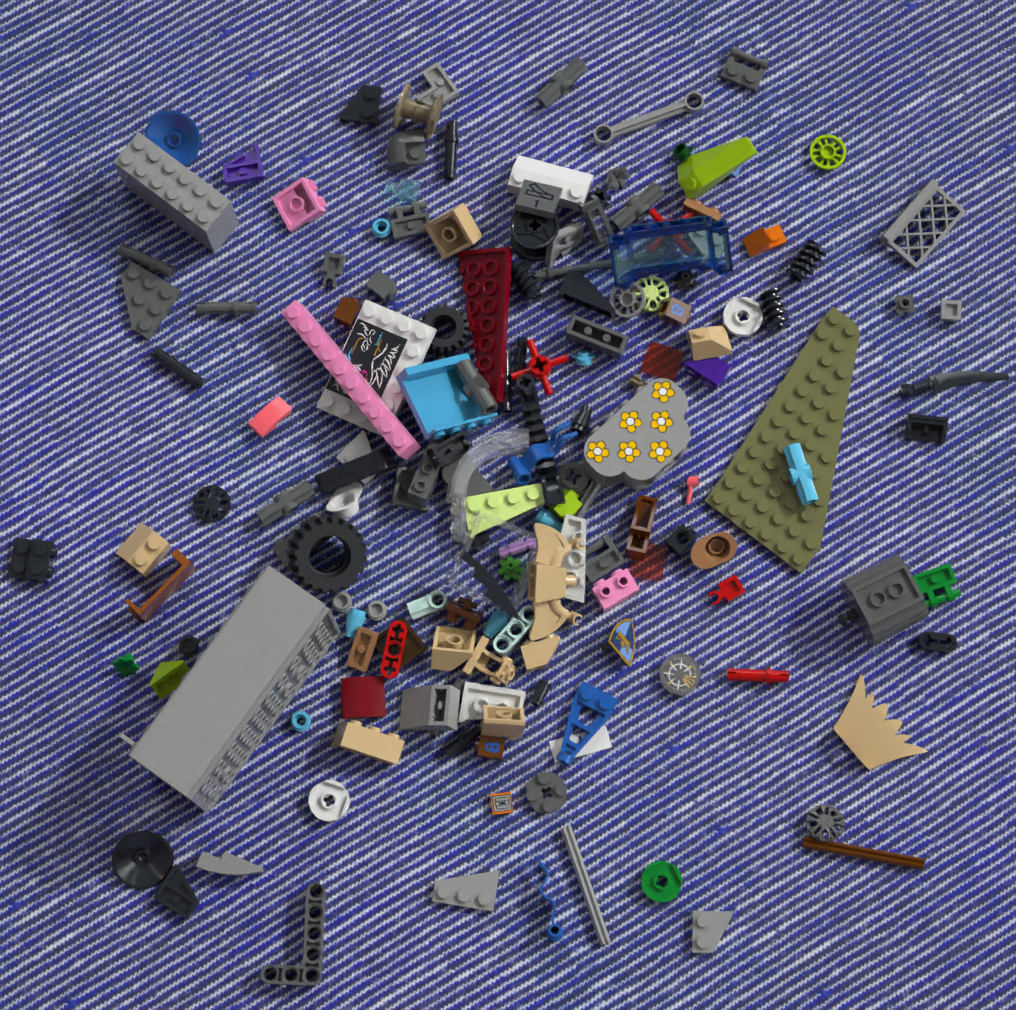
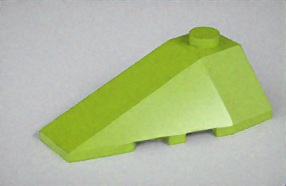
M743 137L693 154L677 166L678 182L688 198L698 199L758 152L750 139Z

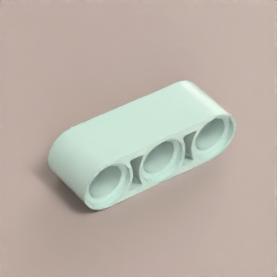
M532 605L523 607L518 612V618H513L494 639L493 648L496 654L499 656L509 654L530 631L533 619H525L524 614L528 611L533 612ZM518 626L522 631L519 635H513L510 632L511 628ZM505 641L508 647L505 650H500L497 648L498 642Z

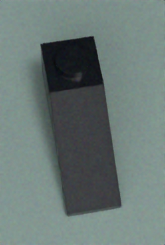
M568 271L559 291V297L614 319L616 314L615 308L584 277V274L578 271Z

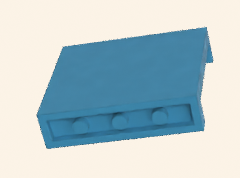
M468 353L407 367L396 377L425 440H439L449 434L450 436H455L464 430L470 432L479 426L482 428L488 427L498 415L497 412L486 416L482 415L474 400L469 398L463 389L464 384L455 368L456 364L461 360H471Z

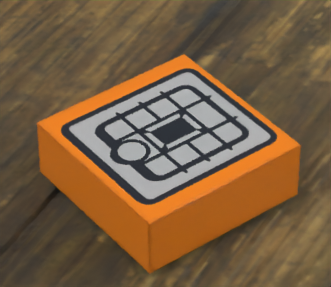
M511 792L490 794L493 815L513 813Z

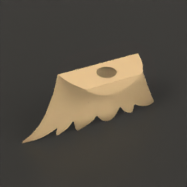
M861 674L850 701L833 727L859 760L871 770L898 758L928 752L922 747L904 743L910 738L909 735H895L901 727L902 721L896 719L885 721L888 711L887 703L872 708L874 694L872 693L865 698V683Z

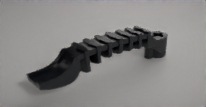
M522 374L517 378L516 384L523 417H525V424L528 428L531 446L545 443L549 439L548 435H546V427L543 425V416L541 415L534 378L529 374ZM524 385H527V386H528V392H529V393H527L526 387H525ZM554 457L539 460L536 466L548 507L561 503L565 504L566 501Z

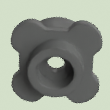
M911 294L902 297L897 295L894 298L897 314L901 315L915 311V306H913L914 297Z

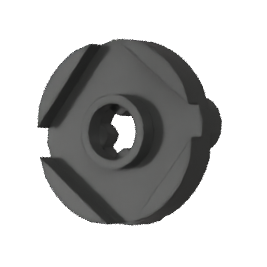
M542 772L534 776L528 783L526 797L529 805L535 811L541 814L553 813L560 810L565 804L567 788L564 781L558 775ZM550 788L552 797L547 796L543 798L541 790Z

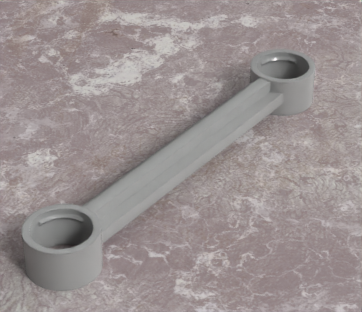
M692 91L685 96L683 101L611 127L606 124L598 125L594 130V141L598 146L605 147L610 145L615 137L686 111L691 114L699 113L703 108L704 98L699 92ZM692 97L698 98L701 105L692 108L687 104L688 99ZM601 130L608 131L610 138L606 141H601L596 137L597 133Z

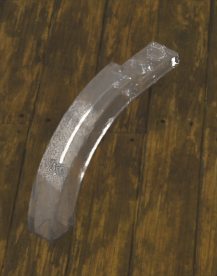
M508 429L493 433L474 444L462 457L452 474L446 495V503H452L451 515H454V522L451 523V534H454V541L462 542L466 536V494L468 482L473 472L483 463L498 456L524 455L529 448V429Z

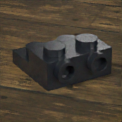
M16 537L7 576L9 578L48 584L49 579H52L54 567H52L53 559H56L58 554L56 544L51 541Z

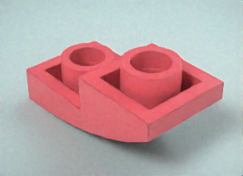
M278 396L266 405L248 423V426L263 438L276 428L278 422L292 413V408Z

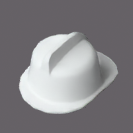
M355 482L336 490L326 509L348 521L350 517L359 511L358 498L363 490L362 484Z

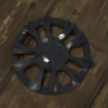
M209 485L201 488L194 496L193 508L201 520L214 523L221 521L228 515L231 508V500L223 488ZM214 489L219 490L216 496L213 495ZM206 490H210V492H211V495H210V496H208ZM204 493L206 498L201 499L199 496ZM224 494L225 497L219 500L218 498ZM227 501V507L221 506L220 503ZM204 507L205 510L200 514L197 509ZM221 508L225 512L222 514L218 509ZM207 511H208V512H209L208 518H205V515H206V513H207ZM217 512L219 517L212 519V513Z

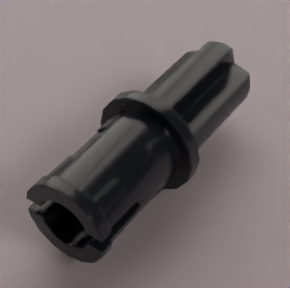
M473 725L460 736L457 735V738L443 749L452 758L463 748H468L467 745L481 735V730L477 725Z

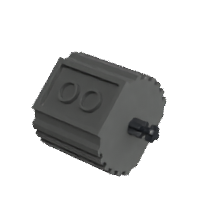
M897 554L840 581V590L849 611L846 612L845 617L842 614L839 615L838 621L842 626H846V621L848 620L851 623L856 621L863 636L871 645H875L928 618L929 613L925 598L906 563Z

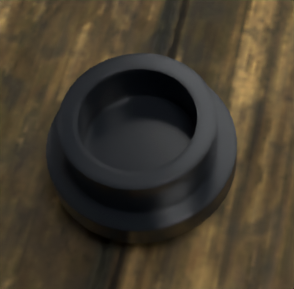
M185 636L179 642V650L186 656H192L199 650V642L193 636Z

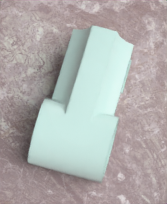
M436 590L427 596L407 603L412 619L416 620L435 611L444 610L448 603V598L442 591ZM436 596L443 597L441 605L433 604V599Z

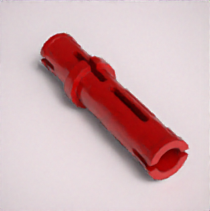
M728 668L727 681L766 682V684H770V682L789 683V670Z

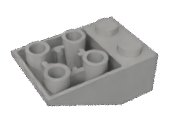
M428 685L403 689L399 730L457 731L460 690L452 685Z

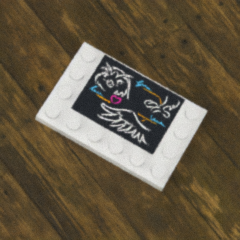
M365 300L342 352L397 417L406 398L396 377L404 368L422 364L437 330L393 310ZM331 374L316 407L382 436Z

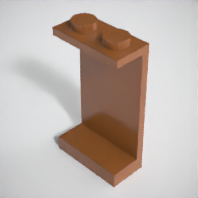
M177 548L171 555L181 567L140 609L129 599L125 601L129 605L127 610L137 620L142 618L146 622L196 571L193 564Z

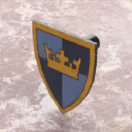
M623 619L617 622L609 633L607 643L601 644L602 651L614 650L627 667H630L635 651V632L632 619Z

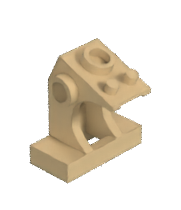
M482 636L473 651V656L469 658L462 670L463 674L471 677L476 669L489 676V681L498 686L501 683L507 685L515 675L516 667L512 664L513 660L505 655H502L500 658L487 651L490 640ZM490 659L500 664L496 673L485 668Z

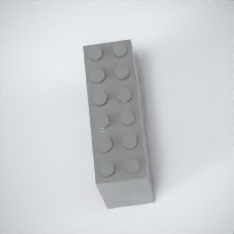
M140 132L135 135L113 161L124 186L213 253L220 248L239 225L232 202Z

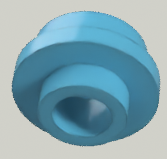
M377 219L372 225V232L378 238H385L391 233V224L386 219ZM383 226L385 230L380 232L378 228Z
M298 711L292 715L290 723L294 730L303 732L310 727L311 719L306 712ZM299 718L305 720L303 725L297 724Z

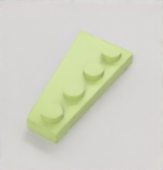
M541 483L462 498L469 538L545 504Z

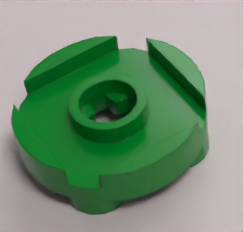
M653 862L646 867L642 874V890L654 902H669L681 890L682 875L679 869L669 862ZM661 876L662 879H667L665 887L663 888L661 885H656V882L658 881L657 877Z

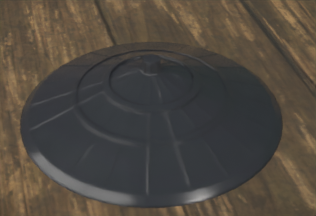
M137 831L126 835L117 843L112 853V868L117 878L125 885L135 889H149L161 884L173 867L174 854L170 844L159 834L150 831Z

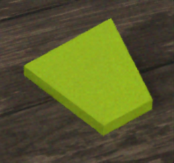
M183 660L161 662L149 684L159 698L162 699L181 684L183 676L190 669Z

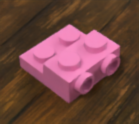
M302 177L272 197L288 230L291 232L306 222H313L327 212L324 208L327 204L321 196L318 197L316 193L318 188L313 180Z

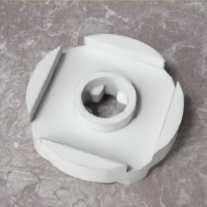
M748 297L731 300L726 305L723 313V325L731 334L738 337H750L756 333L763 320L759 304ZM743 312L746 313L748 320L740 321L737 315H742Z
M326 780L314 786L309 794L308 802L310 809L322 821L332 822L340 820L349 809V793L337 781ZM332 795L335 803L328 807L324 798H329Z

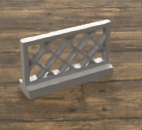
M934 179L924 186L879 238L883 244L889 245L914 269L923 262L966 212L938 186L939 183ZM936 192L942 197L943 204L933 205L932 196ZM947 207L955 208L959 212L955 218H948ZM922 208L930 209V219L920 218V210ZM933 208H943L944 218H934ZM944 221L945 230L943 232H935L934 222ZM917 222L918 233H908V224ZM921 222H931V232L922 233ZM932 235V245L923 246L922 236ZM908 236H918L919 246L909 247ZM897 237H905L906 247H898L893 241ZM910 250H919L920 258L917 262L910 258Z

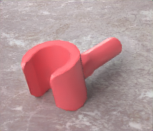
M690 476L687 479L686 504H691L692 487L699 486L698 476Z

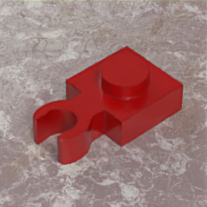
M735 574L719 583L717 586L720 590L710 592L708 598L712 595L717 596L718 600L712 604L715 606L723 598L730 602L746 591Z

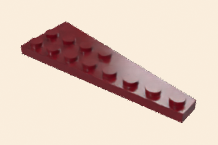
M501 247L459 251L457 256L460 258L461 268L459 269L460 274L463 276L464 285L462 287L463 292L466 294V311L469 329L473 336L474 343H472V347L475 350L477 360L475 365L478 368L479 374L488 382L490 387L488 390L496 403H503L512 248Z

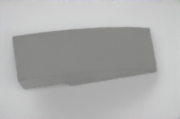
M202 851L196 865L197 868L228 876H249L261 874L265 870L258 865L227 852H224L222 859Z

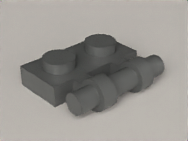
M413 201L412 204L404 206L399 204L395 205L394 208L388 209L389 217L397 215V219L390 220L395 241L428 234L424 225L430 222L429 212H420V210L427 209L426 201ZM413 211L415 215L403 217L404 213Z

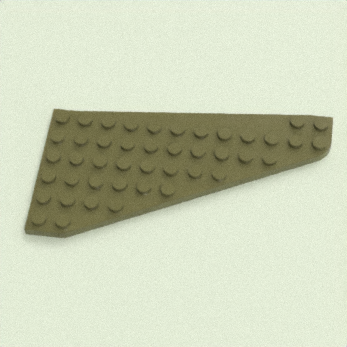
M833 306L820 321L723 476L704 500L707 505L799 574L803 572L821 547L860 336L856 323ZM794 443H800L805 461L809 464L813 475L812 482L818 496V501L809 505L801 506L795 485H792L788 473L789 467L783 448Z

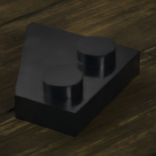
M174 864L153 897L188 920L200 903L180 867Z

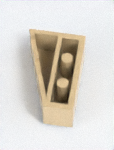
M350 719V722L338 723L331 747H341L350 750L349 752L359 753L374 760L398 765L405 742L399 739V735L388 732V735L380 733L381 729L369 726V729L362 727L361 722Z

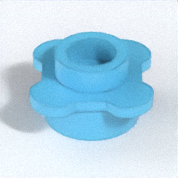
M580 350L577 354H573L572 358L576 359L577 365L585 366L592 363L595 355L589 354L588 350Z

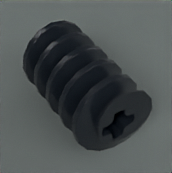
M810 239L803 245V249L798 253L799 255L795 256L794 262L790 263V268H787L785 271L792 280L801 283L802 280L808 282L809 278L806 274L812 276L814 273L811 268H818L815 262L822 263V259L819 256H827L823 248Z
M523 259L511 266V278L513 284H517L516 289L520 291V296L525 297L523 300L525 304H530L539 300L546 292H540L544 286L536 285L540 279L533 280L536 273H529L532 266L525 267L528 259Z
M782 287L768 289L759 295V300L762 301L761 308L764 309L762 314L766 316L764 318V322L767 323L766 330L770 332L782 331L791 327V325H785V322L789 321L790 318L783 317V315L788 313V310L781 309L786 306L785 302H780L784 295H778L783 290Z

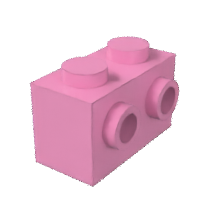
M620 568L611 574L612 577L606 581L601 579L593 584L592 593L603 612L610 610L639 592V587L627 568L623 571Z

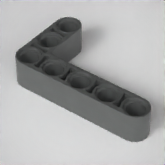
M313 882L309 884L306 890L303 965H266L260 973L261 979L265 983L271 985L316 986L322 981L327 896L326 889L322 884ZM314 887L322 889V894L318 898H314L311 895ZM316 907L320 908L321 915L316 919L311 918L310 911ZM314 928L320 931V935L316 940H312L309 937V932ZM312 949H316L319 952V956L315 961H310L308 958V953ZM274 969L276 977L273 980H267L265 976L267 970ZM292 969L295 970L297 973L296 979L288 981L286 978L287 972ZM311 970H315L318 974L314 982H309L307 979V974Z

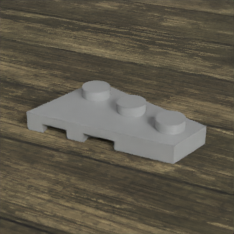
M500 870L436 880L432 902L493 912Z

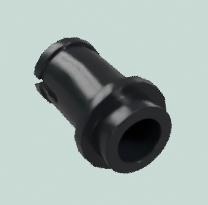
M540 680L534 694L530 695V703L537 707L544 705V699L551 688V684Z

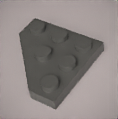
M131 261L121 276L131 326L135 333L150 341L182 292L180 289Z

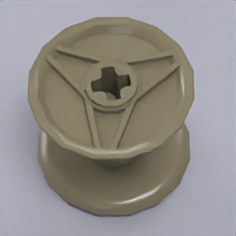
M406 83L395 109L393 129H398L404 117L412 119L413 123L421 122L427 124L425 136L427 140H430L441 114L444 95L442 93L438 94L433 105L426 104L421 99L416 101L410 99L411 84Z

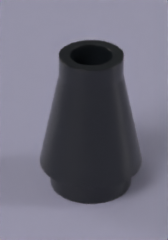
M586 405L581 407L571 422L570 431L572 433L577 431L578 436H584L585 433H588L593 412L591 407Z

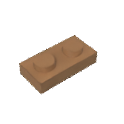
M686 198L683 203V211L688 212L690 210L695 217L718 227L722 217L719 210L714 207L708 208L695 198Z
M362 626L358 627L346 665L366 672L379 633Z

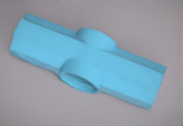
M800 443L784 447L783 452L789 467V477L792 485H795L801 506L818 501V496L812 482V471L809 464L805 461Z

